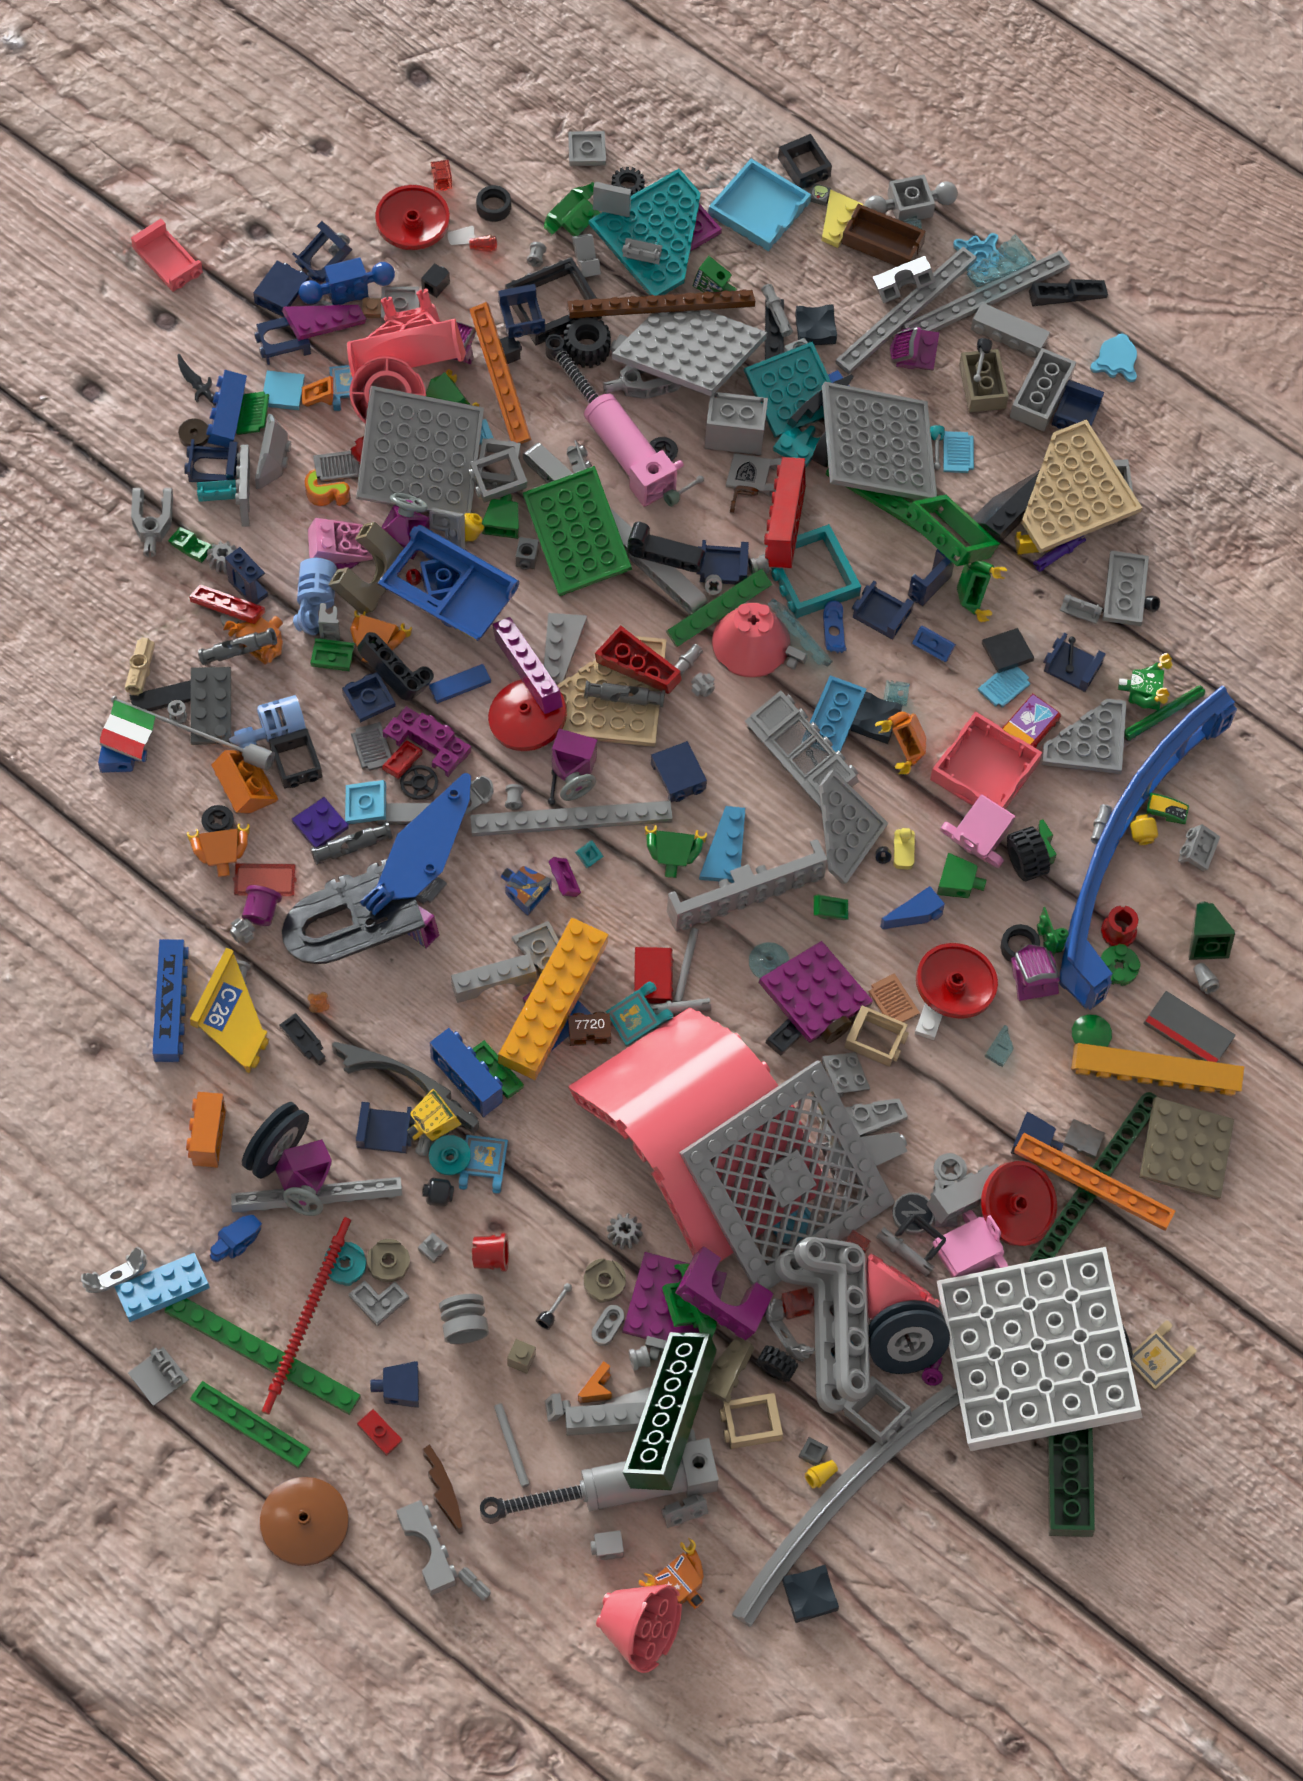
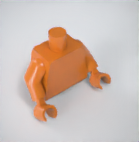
M274 616L269 622L261 617L256 624L249 622L236 624L232 621H227L223 628L224 631L229 630L228 635L230 637L236 634V638L255 632L262 633L267 631L268 628H273L276 633L277 644L263 646L262 649L250 652V654L266 665L282 653L283 640L279 628L283 625V622L277 616Z

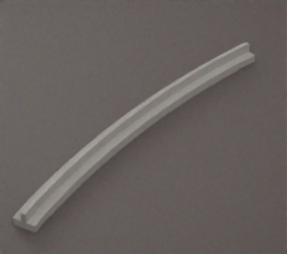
M949 1384L911 1412L912 1418L910 1423L906 1427H901L891 1442H886L883 1446L878 1442L874 1443L828 1488L777 1548L739 1602L732 1616L749 1627L753 1625L772 1594L782 1582L783 1577L788 1574L800 1556L840 1509L894 1456L934 1423L960 1405L957 1389H953Z

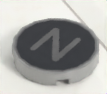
M919 1193L902 1195L896 1200L892 1210L895 1225L899 1228L907 1217L913 1214L919 1215L928 1224L932 1225L935 1216L927 1206L929 1199ZM914 1221L905 1230L907 1234L925 1232Z

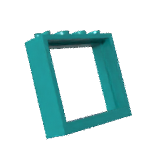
M830 524L798 535L795 549L823 540L846 584L845 587L800 602L784 569L770 567L773 580L778 582L779 591L782 597L786 598L787 607L793 612L796 619L824 609L825 605L830 601L835 600L842 603L860 596L861 584Z

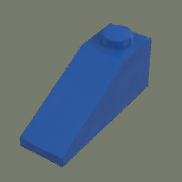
M929 886L884 916L880 927L882 929L924 924L932 919L935 921L943 915L945 903Z

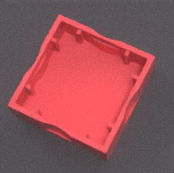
M975 711L960 731L957 740L945 751L933 767L930 780L972 806L980 795H984L1006 810L1040 763L1042 752L1020 738L1008 734L999 725Z

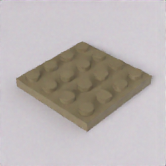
M1155 1097L1152 1103L1139 1178L1214 1199H1220L1234 1119Z

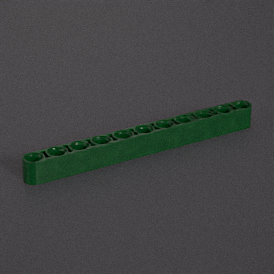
M1147 1092L1140 1097L1092 1168L1109 1177L1112 1176L1149 1122L1152 1107H1146L1144 1102H1149L1152 1105L1153 1099L1157 1097L1154 1093ZM1132 1118H1138L1142 1123H1136ZM1121 1134H1128L1131 1139H1125ZM1111 1150H1117L1120 1155H1114ZM1104 1165L1109 1171H1103L1099 1166ZM1078 1187L1030 1257L1029 1262L1056 1257L1097 1196ZM1077 1198H1084L1087 1203H1080ZM1066 1214H1073L1076 1219L1071 1220ZM1055 1230H1061L1065 1235L1059 1236L1055 1233ZM1049 1246L1054 1252H1046L1043 1247Z

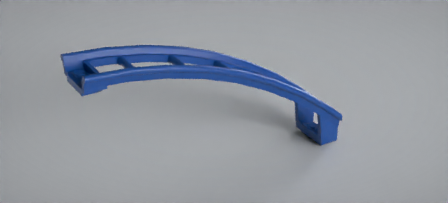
M1224 686L1219 687L1189 712L1159 743L1122 794L1095 847L1071 917L1068 930L1069 935L1063 952L1059 976L1060 986L1071 993L1085 1009L1091 1010L1105 1000L1112 983V972L1087 940L1096 896L1106 869L1118 843L1137 812L1163 778L1205 738L1207 740L1216 738L1230 728L1237 708L1234 706L1235 701L1229 696Z

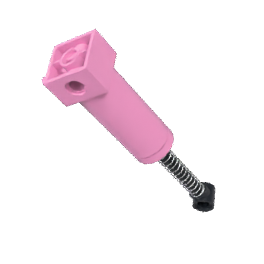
M557 334L548 336L546 339L547 358L560 363L559 365L567 373V376L580 391V394H583L585 400L588 401L589 405L584 411L585 419L630 477L629 488L643 507L662 498L663 494L667 491L676 490L677 470L684 466L683 462L679 460L672 463L663 450L656 453L614 395H597L598 393H596V390H593V386H590V383L587 382L588 379H585V376L581 374L582 372L578 370L577 365L575 366L572 358H569L568 350L564 346V339Z

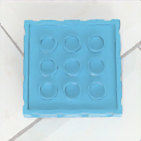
M751 158L709 205L708 214L769 252L773 244L781 238L783 233L793 224V221L803 212L804 208L810 204L811 194Z

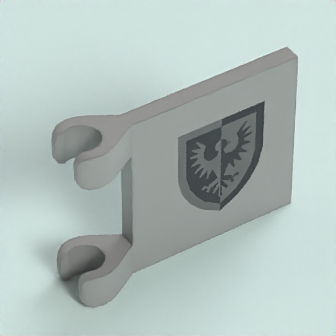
M734 453L726 487L750 486L757 488L760 493L772 497V492H776V490H774V484H766L769 469L777 471V465H781L782 459H767Z

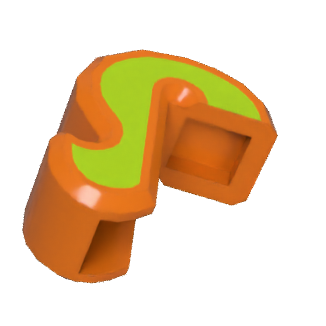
M316 469L309 471L305 477L306 495L312 504L326 506L336 500V505L341 506L350 501V487L347 483L337 482L318 485Z

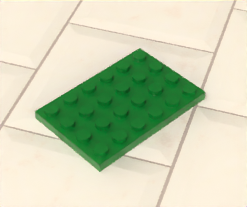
M595 466L523 492L559 596L633 570Z

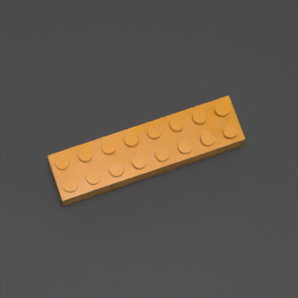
M571 917L498 1053L499 1064L536 1080L567 1022L568 1016H570L608 944L609 934Z
M1082 1043L1074 1045L1071 1070H1076L1075 1074L1088 1076L1091 1072L1096 1073V1077L1107 1079L1113 1075L1117 1076V1080L1132 1081V1078L1138 1079L1137 1083L1152 1084L1155 1081L1158 1082V1086L1163 1087L1177 1084L1179 1089L1184 1090L1198 1087L1200 1092L1206 1093L1220 1090L1221 1095L1232 1096L1236 1092L1242 1091L1245 1066Z

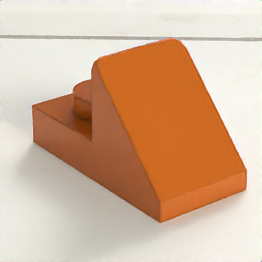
M329 376L303 386L302 405L308 407L322 401L331 406L334 395L333 377Z
M604 1361L578 1394V1402L589 1403L611 1399L612 1393L602 1386L611 1377V1366Z

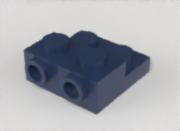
M377 672L367 674L361 680L350 682L342 688L343 697L351 711H354L360 723L396 707L394 699Z

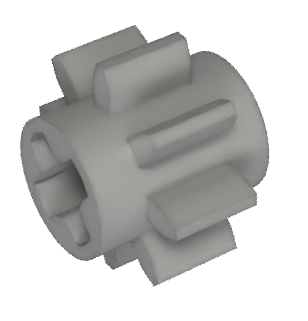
M705 673L697 674L691 681L693 684L692 692L697 697L699 695L709 696L715 689V679L709 673L707 675Z
M237 918L231 923L232 929L230 934L238 943L241 941L248 943L254 938L252 935L255 928L247 918L244 920Z

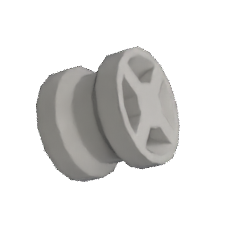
M764 554L756 559H748L752 574L760 569H763L766 574L770 572L768 560L765 559Z
M642 1346L639 1350H629V1357L634 1371L642 1366L646 1368L651 1367L646 1346Z

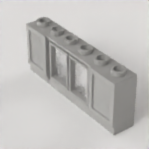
M780 690L745 720L748 729L752 730L758 740L765 744L769 752L780 761L782 767L786 771L788 770L796 783L803 787L807 795L818 804L819 809L822 811L819 785L828 772L834 770L851 787L859 782L857 777L859 773L852 765L848 766L844 762L846 758L839 750L837 752L833 750V744L826 736L823 738L819 734L820 729L814 722L811 724L806 719L808 718L807 714L801 708L798 710L794 706L795 701L789 694L785 695Z

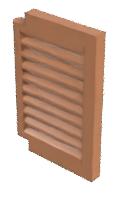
M895 973L871 985L873 989L868 992L882 1014L903 1023L920 1014Z

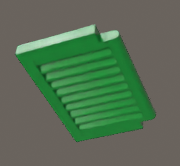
M264 391L243 394L237 423V435L260 432L261 428H265L269 394H265Z

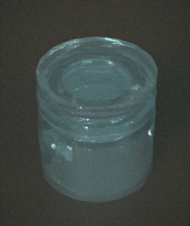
M886 679L883 700L897 702L906 706L910 683L900 681L894 683L893 680L889 682ZM898 691H902L903 695L899 696Z

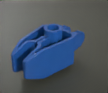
M248 1215L239 1218L229 1226L223 1227L218 1232V1241L215 1245L211 1246V1261L219 1262L227 1256L232 1259L243 1254L247 1247L256 1240L261 1231L262 1223L254 1215Z

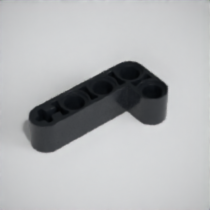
M635 522L633 524L628 539L627 551L631 556L690 572H699L701 570L706 554L699 547L650 535V527L643 522Z
M367 633L357 647L360 655L394 692L405 701H410L423 692L434 678L433 671L426 666H422L412 672L376 633Z

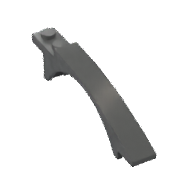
M339 1042L332 1044L333 1053L344 1060L343 1064L346 1066L344 1071L348 1074L365 1069H384L402 1074L418 1084L426 1094L434 1089L460 1121L461 1126L472 1134L478 1131V1117L470 1111L468 1113L464 1111L457 1101L451 1100V1091L422 1072L390 1057L353 1045Z

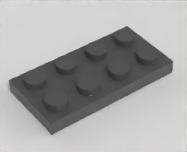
M231 667L191 668V728L231 743L229 741V738H231ZM191 732V745L220 744Z

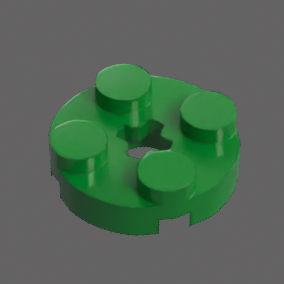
M1118 944L1117 946L1109 947L1101 955V959L1112 972L1111 984L1114 985L1115 983L1125 986L1136 979L1141 964L1133 950L1127 948L1124 944ZM1116 962L1123 963L1124 969L1120 967L1115 968Z

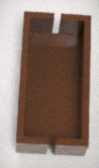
M858 203L851 216V220H849L843 231L842 244L898 267L916 259L925 242L926 231Z

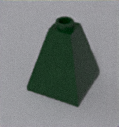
M1204 901L1196 906L1188 956L1189 960L1228 959L1230 957L1235 930L1213 903Z

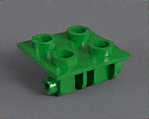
M1043 907L1041 916H1039L1037 931L1039 936H1042L1044 939L1043 946L1048 951H1051L1054 958L1056 953L1064 950L1069 933L1065 928L1054 930L1046 907Z

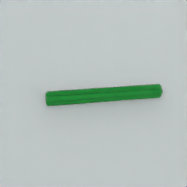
M1198 685L1125 729L1124 737L1127 740L1135 738L1203 697L1206 692L1205 689Z

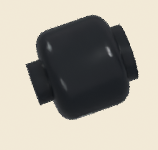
M431 1178L428 1184L423 1185L422 1197H426L428 1205L445 1207L448 1202H452L454 1186L451 1185L449 1180Z

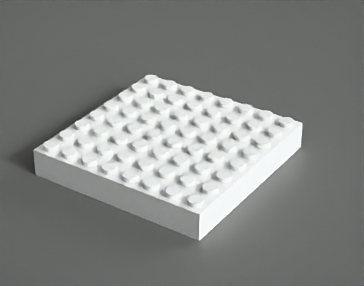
M1106 1247L937 1281L943 1315L950 1332L949 1348L970 1451L1143 1418Z

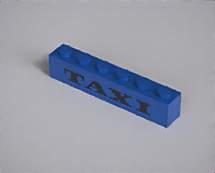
M159 939L152 1052L154 1062H180V1055L184 1054V1042H181V1035H185V1023H182V1016H186V1004H183V997H187V985H184V978H188V966H185V959H189V947H186L185 941L181 939Z

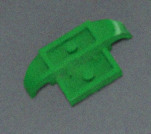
M591 182L586 186L572 189L547 214L544 229L551 236L562 226L572 236H578L589 225V220L600 214L598 210H593V205L588 201L593 195L594 183Z
M687 1263L674 1265L675 1270H680L682 1277L689 1266ZM681 1280L678 1283L665 1284L662 1290L674 1327L693 1325L694 1329L699 1328L700 1333H708L712 1338L716 1330L717 1321L709 1315L702 1313L694 1305L684 1301L675 1293Z

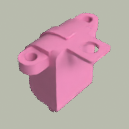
M980 795L957 828L948 822H944L940 831L964 848V851L975 855L996 868H1000L1004 859L994 851L1011 829L1016 816L984 795Z
M970 1209L962 1214L965 1222L964 1225L943 1235L946 1238V1242L937 1254L952 1278L978 1273L993 1266L995 1269L1008 1267L1003 1257V1246L999 1241L1001 1231L990 1215L987 1216V1221H985L983 1217L977 1218ZM940 1238L932 1242L934 1249L942 1241Z

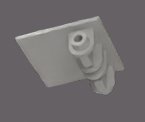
M856 1052L822 1056V1066L839 1098H842L844 1093L870 1090Z
M164 1347L159 1350L154 1348L150 1352V1357L128 1372L153 1406L189 1380Z

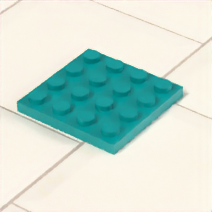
M813 342L744 368L743 371L755 397L768 398L766 420L774 438L781 436L786 431L801 428L824 419V407L821 406L811 419L804 414L794 428L787 424L794 413L806 401L822 390L824 382L831 383Z

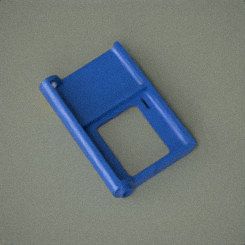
M422 525L413 527L409 535L411 537L410 542L379 580L378 585L472 639L479 641L513 597L520 581ZM417 550L422 551L461 574L443 600H437L397 576Z

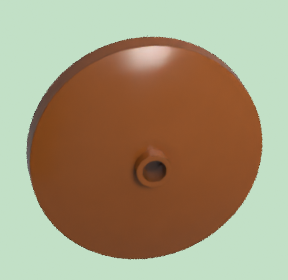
M313 1477L294 1478L280 1484L269 1494L260 1514V1530L268 1549L280 1560L297 1566L314 1565L330 1558L344 1542L349 1526L348 1510L341 1494L329 1483ZM308 1516L305 1521L299 1519L300 1517Z

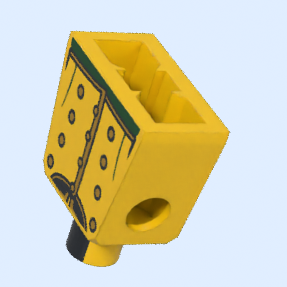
M432 1089L411 1111V1116L416 1121V1124L407 1131L414 1140L425 1133L433 1141L457 1128L461 1123L442 1097Z

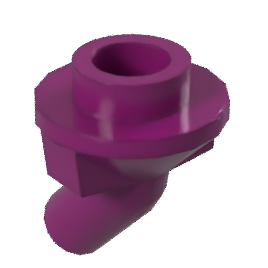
M940 1358L930 1368L928 1367L923 1370L921 1377L925 1384L936 1386L942 1382L943 1374L938 1369L943 1358Z

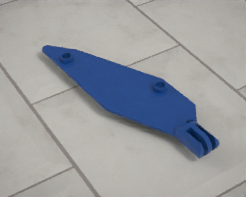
M462 774L397 834L377 886L360 901V904L363 907L366 906L368 911H372L374 916L391 900L415 898L443 872L470 801V774Z

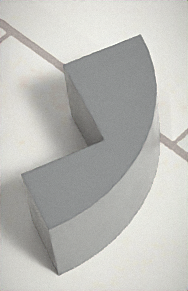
M593 235L573 236L572 241L576 261L584 277L600 275L599 259L596 258Z

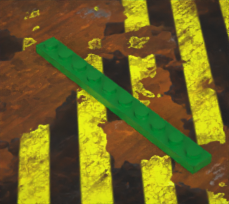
M187 1298L165 1308L164 1311L168 1315L274 1374L278 1373L277 1367H281L279 1362L283 1361L282 1356L286 1355L283 1351ZM293 1358L294 1363L290 1364L292 1368L288 1369L290 1373L286 1374L287 1381L344 1413L351 1414L361 1398L359 1393Z

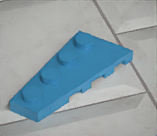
M725 806L699 880L719 882L723 879H728L729 883H734L730 871L741 867L746 808Z

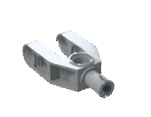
M629 365L620 371L619 379L603 382L606 394L622 390L625 396L643 399L672 393L681 388V385L663 378L643 382L640 374L645 373V371Z
M133 488L131 519L141 542H144L143 554L146 557H149V551L151 552V557L156 555V542H162L172 526V488L163 489V498H161L162 515L159 518H143L144 490Z

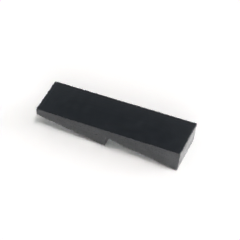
M1070 279L1068 284L1033 283L1029 290V296L1033 307L1104 299L1108 297L1105 280Z

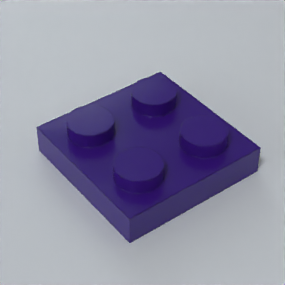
M325 797L292 818V823L314 848L326 845L327 842L349 829L348 824Z

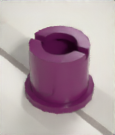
M249 885L246 888L248 896L242 918H247L255 925L270 926L277 903L282 900V895L267 887Z

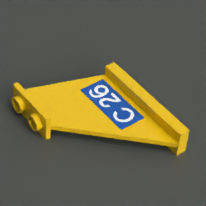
M226 948L190 1018V1025L201 1028L246 1069V1072L250 1073L252 1067H257L261 1058L258 1055L261 1049H266L269 1039L267 1038V1031L263 1030L234 951Z

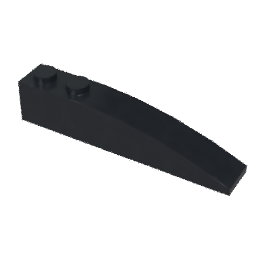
M1040 470L993 497L973 517L999 543L1022 522Z

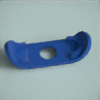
M830 601L825 605L823 612L825 646L831 653L833 651L843 653L847 650L844 640L843 606L839 601ZM829 628H837L839 630V635H831L829 633Z

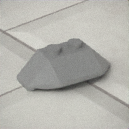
M268 414L255 475L256 489H261L281 477L284 468L288 466V457L286 455L287 452L291 451V441L288 440L287 431L272 414Z

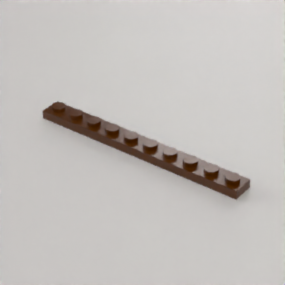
M743 289L739 291L726 290L722 292L567 301L569 318L746 308L755 307L756 301L753 290Z

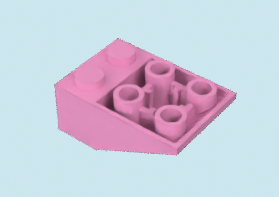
M315 518L308 528L310 558H323L330 560L334 564L373 559L372 555L355 540L363 524Z

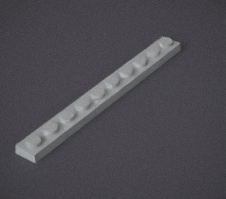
M962 247L933 273L935 283L913 290L836 359V364L850 375L896 334L904 324L908 323L976 262L977 257Z
M1060 250L904 324L903 330L919 327L921 330L936 332L976 313L982 302L991 306L1031 287L1033 283H1039L1069 269L1070 262Z
M671 801L477 814L470 815L472 836L667 823L672 822Z

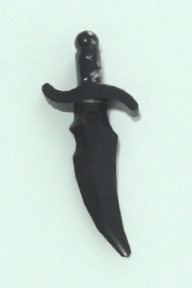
M178 354V365L182 375L197 390L195 401L199 402V397L204 395L215 406L216 403H213L214 394L210 391L212 386L211 377H208L207 383L204 384L201 377Z

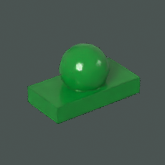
M824 895L813 896L814 916H818L821 919L849 920L848 899Z

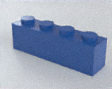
M224 370L223 375L218 376L216 387H219V391L214 394L213 403H216L215 408L212 407L209 418L213 420L212 424L208 425L206 435H209L208 443L229 448L230 441H234L247 375Z

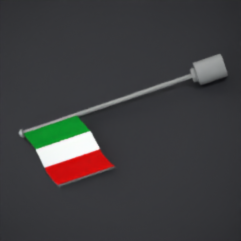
M117 696L111 698L113 703L111 714L100 736L101 746L142 762L143 750L152 735L155 719L157 718L240 751L244 757V762L268 771L275 759L273 751L255 744H250L243 749L117 699Z

